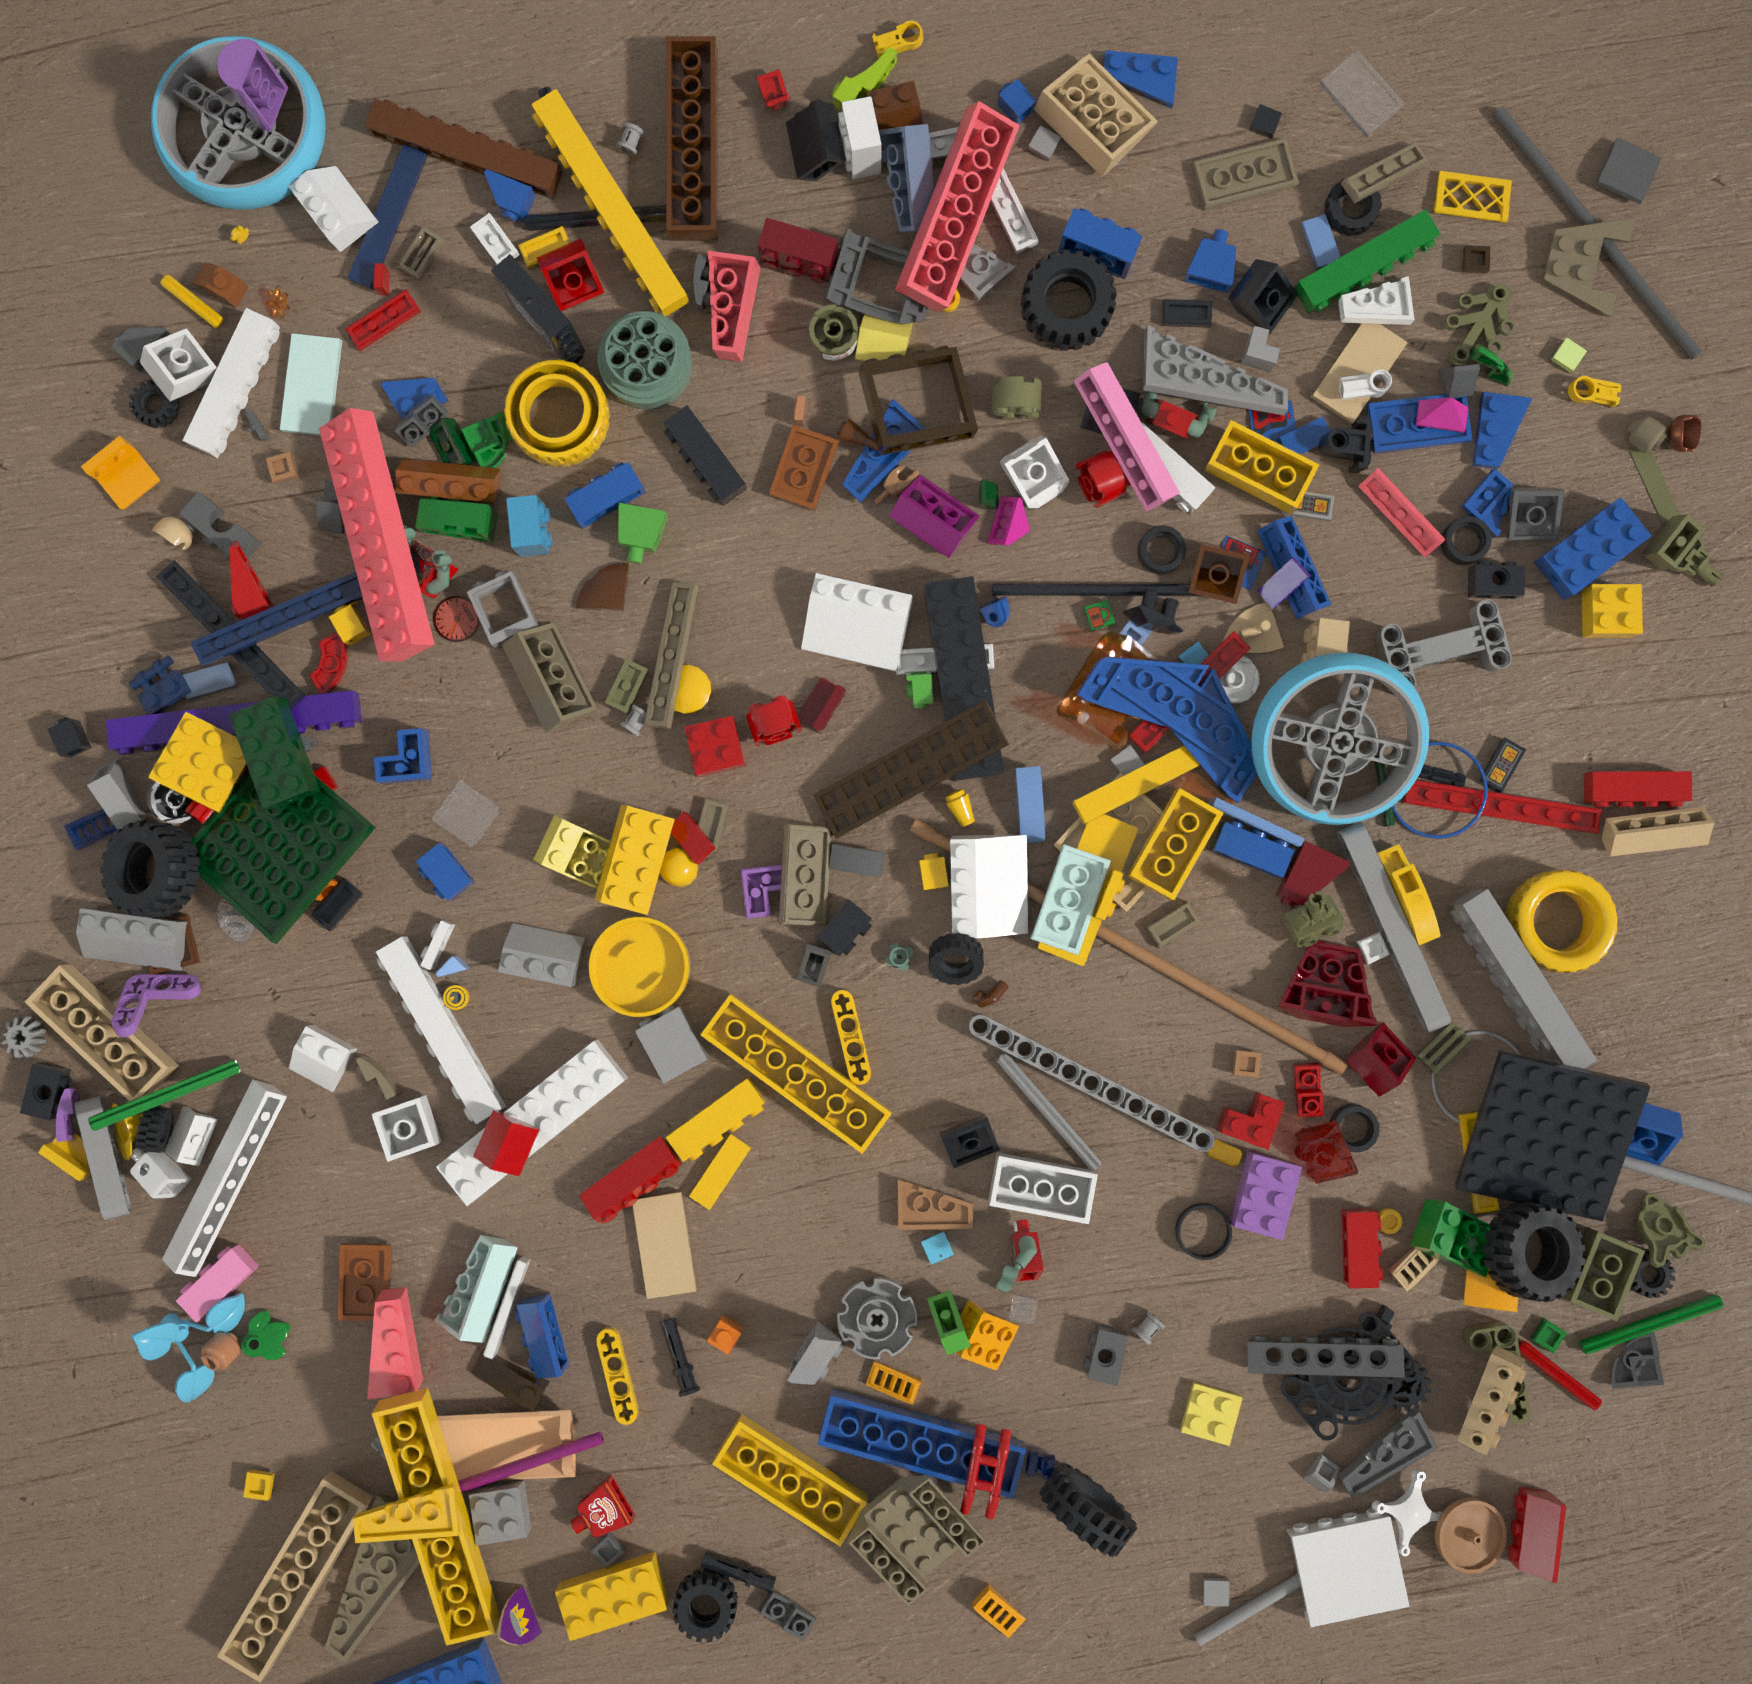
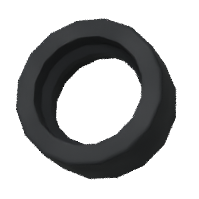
M1464 516L1454 520L1444 529L1442 536L1445 538V541L1440 546L1443 554L1449 561L1457 565H1469L1477 562L1488 553L1491 547L1492 535L1484 521L1473 516ZM1470 527L1478 534L1480 546L1473 554L1463 555L1454 548L1452 536L1458 528Z
M1165 525L1155 526L1148 530L1140 540L1137 549L1138 559L1142 566L1151 573L1159 575L1170 573L1180 565L1185 557V540L1181 533L1173 527ZM1157 536H1166L1175 544V557L1167 564L1155 563L1148 556V544L1151 539Z
M1347 1104L1340 1106L1333 1112L1329 1120V1132L1332 1140L1337 1146L1349 1152L1360 1153L1366 1151L1376 1143L1379 1137L1380 1125L1377 1117L1371 1110L1361 1105ZM1352 1113L1362 1115L1367 1120L1369 1126L1366 1137L1357 1143L1346 1141L1340 1132L1342 1119Z

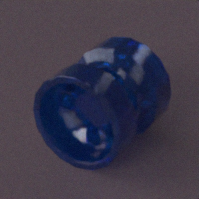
M1029 1450L1025 1475L1031 1477L1039 1475L1042 1479L1048 1480L1054 1471L1055 1455L1048 1453L1040 1455L1038 1451Z

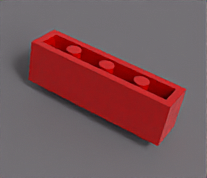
M1692 771L1584 773V803H1593V807H1609V803H1618V807H1634V803H1642V807H1658V803H1667V807H1683V802L1692 801Z
M659 1136L580 1194L579 1197L595 1221L608 1223L617 1216V1212L621 1209L634 1205L638 1200L637 1198L644 1192L649 1193L658 1186L657 1183L663 1178H669L677 1173V1168L683 1164L668 1140Z

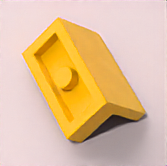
M74 1132L75 1140L57 1142L55 1137L53 1142L42 1146L38 1153L76 1180L81 1181L91 1176L82 1136Z

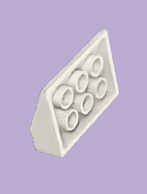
M816 573L809 599L801 649L896 672L914 599L910 594Z
M1027 835L952 836L950 839L952 934H967L972 938L1027 934Z

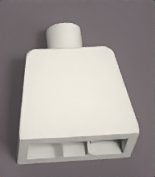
M138 1148L132 1151L131 1158L136 1164L131 1168L130 1173L153 1199L177 1197L193 1179L163 1152H147Z

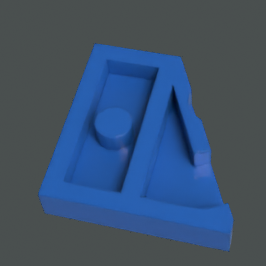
M435 378L381 383L402 419L431 393L442 405L449 401Z
M1496 468L1492 469L1460 507L1470 516L1484 521L1489 527L1492 537H1498L1501 533V529H1499L1501 519L1506 514L1507 499L1511 495L1513 484Z

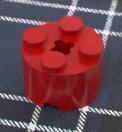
M1103 450L1076 464V471L1080 469L1081 476L1077 477L1079 486L1088 502L1094 501L1096 503L1094 505L1095 508H1099L1126 494V488L1130 486V482L1125 473L1122 472L1113 451Z
M786 695L775 697L771 703L765 705L763 703H756L748 707L749 713L746 715V719L756 746H760V742L765 741L766 746L780 743L792 738V732L797 730L798 734L802 731L792 700H787Z

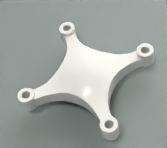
M1418 1469L1412 1471L1409 1488L1399 1499L1390 1503H1381L1378 1500L1372 1503L1373 1510L1380 1514L1384 1512L1389 1513L1395 1519L1399 1529L1397 1550L1403 1556L1409 1555L1410 1549L1408 1544L1415 1532L1428 1522L1438 1521L1442 1514L1441 1511L1433 1512L1427 1507L1421 1492V1483L1425 1480L1426 1475Z

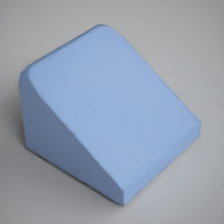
M1129 620L1115 639L1135 654L1152 631L1144 627H1137Z
M451 956L435 975L438 977L447 976L468 970L470 967L459 956Z

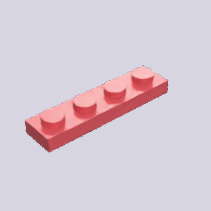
M1379 468L1358 486L1424 558L1445 541V538Z

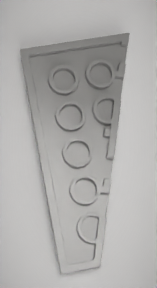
M1147 325L1144 339V391L1279 415L1286 414L1288 410L1287 389L1262 377L1258 379L1245 374L1246 370L1240 367L1234 369L1224 364L1225 360L1193 345H1182L1175 341V337L1169 334L1165 337L1154 332V327Z

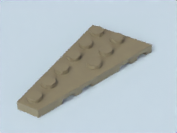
M379 1492L373 1508L392 1503V1501ZM412 1539L360 1543L337 1615L334 1618L324 1647L343 1663L346 1662L420 1564Z

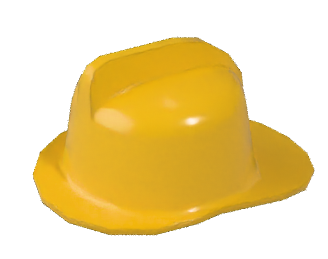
M143 1112L115 1123L118 1147L125 1160L131 1158L132 1143L137 1140L135 1138L138 1132L137 1125H140L139 1119L143 1117Z

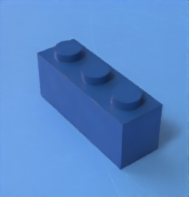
M621 462L614 465L608 474L595 476L589 481V485L582 489L577 487L568 493L565 501L582 529L618 509L619 503L627 504L646 493L629 462L625 464Z
M1233 820L1220 824L1210 851L1276 878L1284 877L1294 852L1293 849L1288 848L1289 843L1276 838L1274 841L1266 839L1265 833L1252 829L1251 832L1244 830L1241 823Z

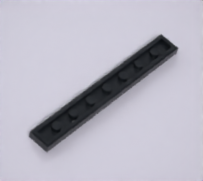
M175 560L156 576L210 633L235 623ZM257 644L231 654L271 697L286 698L291 710L306 697Z

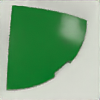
M1480 344L1475 345L1470 351V359L1489 367L1486 377L1508 387L1512 380V373L1508 366L1486 347Z
M504 411L460 430L478 466L496 468L505 458L506 453L504 452L512 436L506 425Z

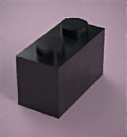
M849 899L817 938L838 956H841L842 953L847 956L856 946L853 940L858 934L863 937L872 927L869 923L872 918Z

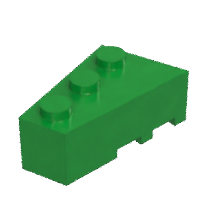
M428 496V499H420L415 528L421 533L493 543L498 514L488 504L467 503L460 500L444 501L442 498Z

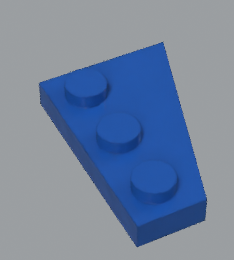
M1105 50L1103 67L1124 88L1136 90L1143 93L1146 98L1151 100L1154 98L1165 103L1164 105L1169 108L1173 107L1178 57Z
M1483 392L1481 394L1473 466L1498 469L1532 398Z

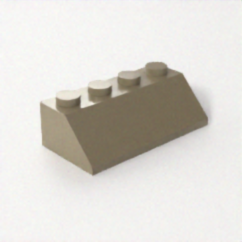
M555 622L517 632L502 645L546 733L565 727L598 710Z

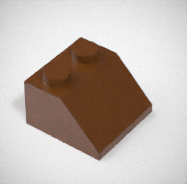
M914 81L866 92V97H872L878 130L923 125L920 102Z
M1201 541L1188 593L1237 604L1250 553Z

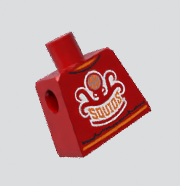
M611 1474L580 1500L577 1506L580 1515L570 1522L577 1534L589 1528L592 1535L596 1538L633 1523L635 1513Z

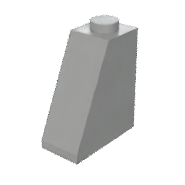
M116 759L97 769L87 786L117 830L123 829L122 827L130 822L145 821L147 814L119 760Z

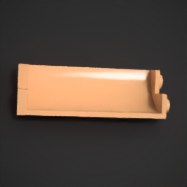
M571 1410L437 1416L457 1480L573 1441L574 1423ZM576 1453L500 1480L575 1477Z

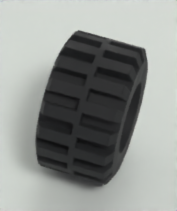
M704 1568L703 1573H700L698 1569L693 1572V1576L688 1574L684 1578V1582H681L678 1586L672 1613L675 1614V1624L679 1623L678 1630L681 1633L686 1631L688 1639L691 1640L692 1636L696 1637V1642L701 1643L702 1639H706L708 1643L712 1642L714 1636L718 1640L722 1637L723 1632L727 1633L730 1630L731 1624L735 1620L738 1595L737 1592H734L735 1586L733 1582L728 1583V1576L721 1577L719 1576L720 1573L717 1572L709 1573V1569ZM699 1595H709L718 1602L720 1609L712 1615H701L694 1610L691 1601Z

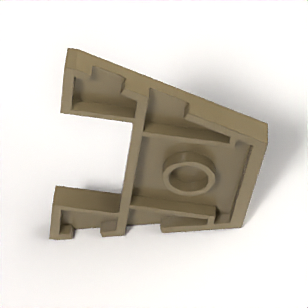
M1630 218L1554 230L1542 281L1566 295H1571L1580 300L1582 304L1589 308L1596 309L1601 312L1600 314L1606 317L1612 316L1617 293L1592 289V284L1603 239L1623 243L1630 242L1635 219Z

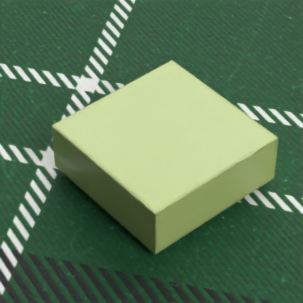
M1566 338L1551 360L1569 373H1572L1587 351L1569 338Z

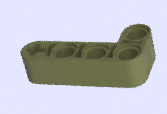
M1495 1320L1472 1324L1463 1330L1462 1338L1464 1343L1477 1352L1490 1351L1491 1355L1495 1347L1498 1346L1521 1357L1515 1330L1502 1321ZM1505 1329V1336L1499 1340L1497 1338L1498 1332ZM1481 1333V1340L1473 1344V1337ZM1525 1377L1522 1384L1516 1383L1514 1390L1518 1392L1513 1406L1508 1404L1505 1411L1509 1413L1508 1418L1516 1423H1524L1530 1417L1531 1410Z

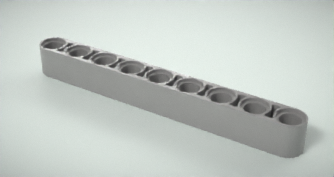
M1358 822L1337 831L1340 845L1347 860L1351 862L1352 872L1376 926L1384 939L1392 962L1423 1030L1426 1033H1430L1450 1024L1449 1013L1364 824Z

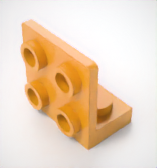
M121 436L117 437L81 466L87 475L93 477L101 484L122 510H125L160 482V478L132 443Z
M968 1300L960 1316L971 1347L955 1353L961 1358L997 1370L1019 1326L986 1312L977 1303Z

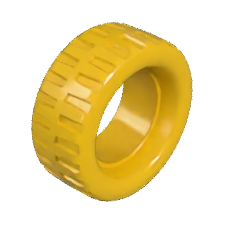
M550 359L527 367L514 379L505 399L504 416L512 438L527 456L543 465L569 467L570 465L579 464L585 459L587 460L600 448L609 430L610 411L601 386L593 375H590L586 369L579 367L573 362ZM552 387H566L577 392L583 399L584 413L580 424L574 431L563 437L550 438L540 435L532 429L529 415L533 401L544 390Z
M1551 870L1533 875V877L1526 879L1515 889L1505 911L1506 918L1538 968L1549 972L1571 973L1585 970L1589 966L1595 965L1608 953L1617 933L1618 918L1616 907L1610 894L1594 878L1578 871ZM1555 892L1563 893L1572 898L1579 906L1583 917V926L1578 939L1571 946L1558 951L1546 946L1539 939L1534 928V914L1538 904L1546 896Z

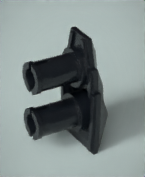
M1144 589L1141 605L1123 611V614L1137 627H1144L1167 635H1176L1183 632V629L1176 625L1174 621L1179 601L1173 598H1166L1163 600L1161 613L1155 611L1160 594L1156 589Z

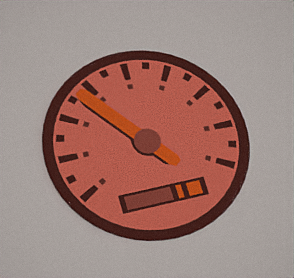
M451 596L444 599L436 607L433 617L434 626L439 635L452 642H461L472 637L480 623L471 600L463 596Z

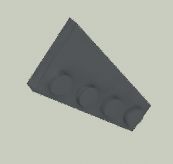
M1416 1407L1412 1408L1339 1474L1343 1485L1352 1499L1438 1449L1419 1410Z

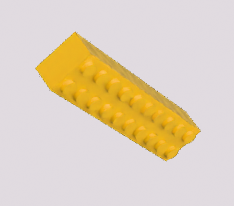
M424 1388L379 1400L372 1412V1417L399 1500L448 1484H456L461 1529L459 1536L412 1539L446 1646L495 1634L501 1616L479 1547L476 1546L475 1534L429 1389Z

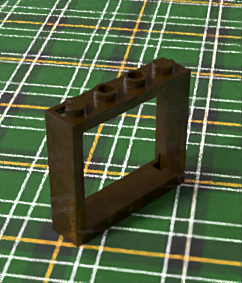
M941 346L928 352L917 350L911 355L905 356L894 354L882 360L872 358L861 364L859 377L880 456L974 438L978 431V426L957 346L950 348L948 346ZM949 362L964 422L888 436L873 375Z

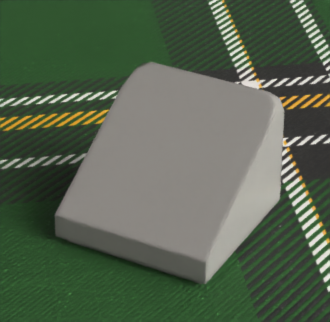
M1319 1454L1306 1472L1304 1479L1321 1492H1327L1332 1490L1341 1468L1324 1455Z

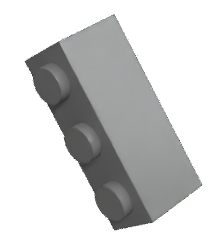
M512 923L502 949L498 972L569 987L576 986L586 938Z

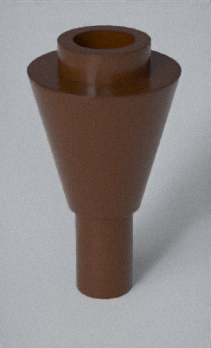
M851 418L847 422L842 421L837 431V434L840 435L839 441L865 445L879 452L876 440L870 437Z

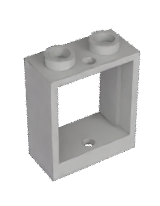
M512 571L499 572L494 576L495 579L489 582L480 581L472 585V589L467 591L489 642L496 649L501 647L517 632L539 627L520 582ZM512 584L527 618L495 632L480 598Z

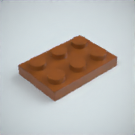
M793 425L770 488L769 496L816 511L839 445V440Z
M342 1243L339 1245L338 1320H374L376 1299L381 1290L391 1289L392 1244Z

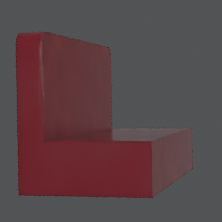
M821 677L799 712V721L822 734L845 696L846 689L840 685L836 686Z

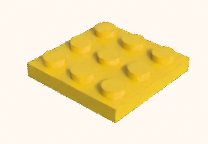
M185 712L148 778L220 813L247 764L237 737Z

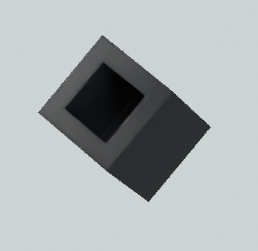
M68 717L62 718L54 723L55 726L47 729L61 757L71 758L92 748L80 721L69 719Z

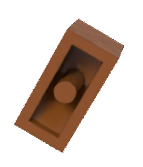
M207 262L203 264L193 281L194 285L237 308L248 289V286L237 276L217 265Z

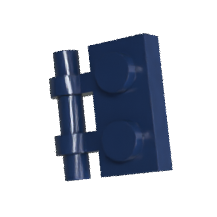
M168 655L163 659L155 660L150 668L146 671L138 672L135 674V678L129 682L130 687L134 690L140 686L144 689L142 693L137 695V698L147 715L160 714L191 692L181 671L173 670L170 672L168 667L174 664V661ZM159 674L161 679L153 684L151 679Z

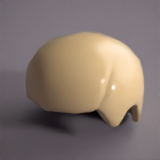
M175 517L162 518L152 529L153 532L159 534L173 545L181 547L182 550L189 548L193 540L190 529L183 521Z

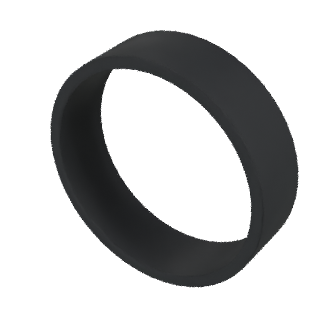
M1197 1203L1187 1207L1179 1215L1175 1226V1234L1180 1247L1188 1255L1199 1260H1212L1222 1255L1229 1247L1232 1239V1226L1228 1217L1216 1206L1208 1203ZM1199 1208H1210L1218 1211L1224 1218L1227 1227L1226 1238L1222 1246L1217 1251L1207 1255H1198L1188 1251L1184 1247L1180 1236L1181 1225L1185 1217L1190 1212Z

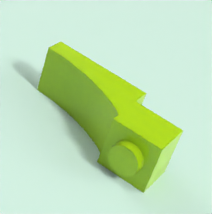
M888 47L884 54L867 70L853 78L846 76L842 83L838 82L831 94L835 108L842 112V102L865 98L866 92L880 89L897 63V51Z

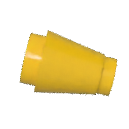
M963 788L945 796L947 800L946 805L962 827L975 821L968 793H965Z

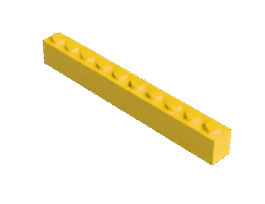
M557 89L532 103L531 105L535 112L532 117L539 129L544 127L548 133L545 135L547 142L552 149L556 147L560 152L558 159L565 170L570 168L574 174L570 177L578 190L582 188L586 193V196L583 198L590 210L596 209L600 215L596 217L604 231L608 229L612 234V237L609 238L616 251L621 249L625 257L622 259L630 272L632 270L636 272L638 278L635 280L642 292L647 290L651 298L648 301L656 313L660 311L666 317L689 303L684 289Z

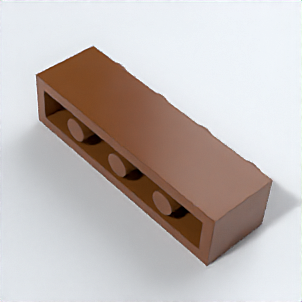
M403 459L395 469L397 493L492 503L496 502L501 493V468Z

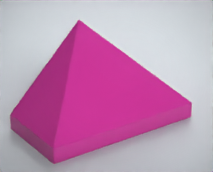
M1452 397L1420 400L1418 402L1415 426L1464 433L1468 407Z
M1001 496L987 543L990 545L1009 546L1027 534L1030 528L1022 499L1019 497Z

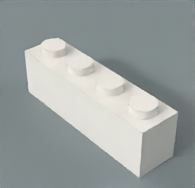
M1142 422L1145 431L1180 492L1173 497L1177 501L1176 505L1183 512L1193 514L1213 492L1215 487Z

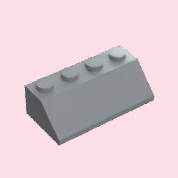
M94 908L79 909L76 935L83 957L182 971L180 964L183 962L187 922L159 917L127 915L123 912Z

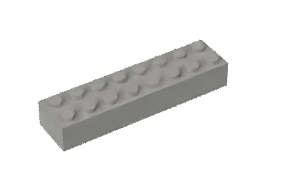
M1488 889L1471 890L1449 904L1448 907L1451 910L1449 914L1452 920L1457 925L1460 924L1464 930V939L1469 945H1473L1478 952L1476 954L1478 961L1484 967L1487 966L1491 973L1489 977L1492 983L1497 988H1501L1504 993V1002L1509 1008L1515 1010L1518 1015L1516 1017L1518 1024L1524 1030L1527 1029L1531 1036L1529 1040L1532 1046L1537 1051H1541L1545 1058L1543 1060L1585 1069L1596 1062L1597 1059L1490 891Z

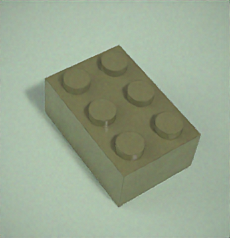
M1587 1227L1581 1243L1585 1244V1251H1583L1585 1265L1581 1266L1580 1269L1582 1275L1579 1280H1575L1574 1283L1576 1285L1571 1291H1566L1567 1294L1562 1298L1617 1321L1645 1251Z

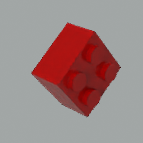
M733 716L684 727L695 774L698 778L746 766L736 721Z

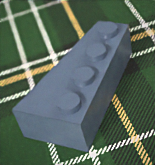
M928 124L878 130L884 149L881 151L882 162H887L890 174L886 177L888 186L891 187L895 194L892 203L899 231H917L935 189Z

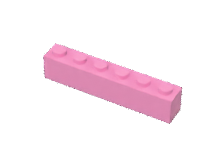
M1108 362L1089 369L1074 380L1075 385L1145 511L1148 512L1180 493Z

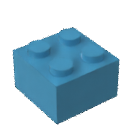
M537 495L506 498L511 548L520 557L550 554L549 547L553 545L551 532L547 530L546 523L550 522L549 508L545 507V503L541 502Z

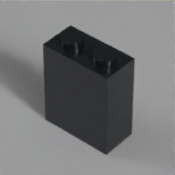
M814 100L809 103V106L795 113L794 117L786 122L797 179L817 181L846 161L835 105L833 103Z

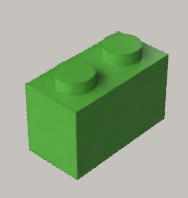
M951 1290L928 1298L927 1301L946 1354L950 1355L971 1347Z

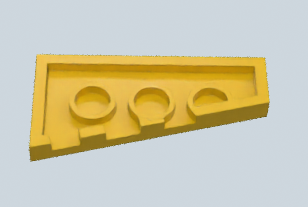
M448 1484L355 1514L353 1517L355 1543L459 1536L461 1529L456 1484Z

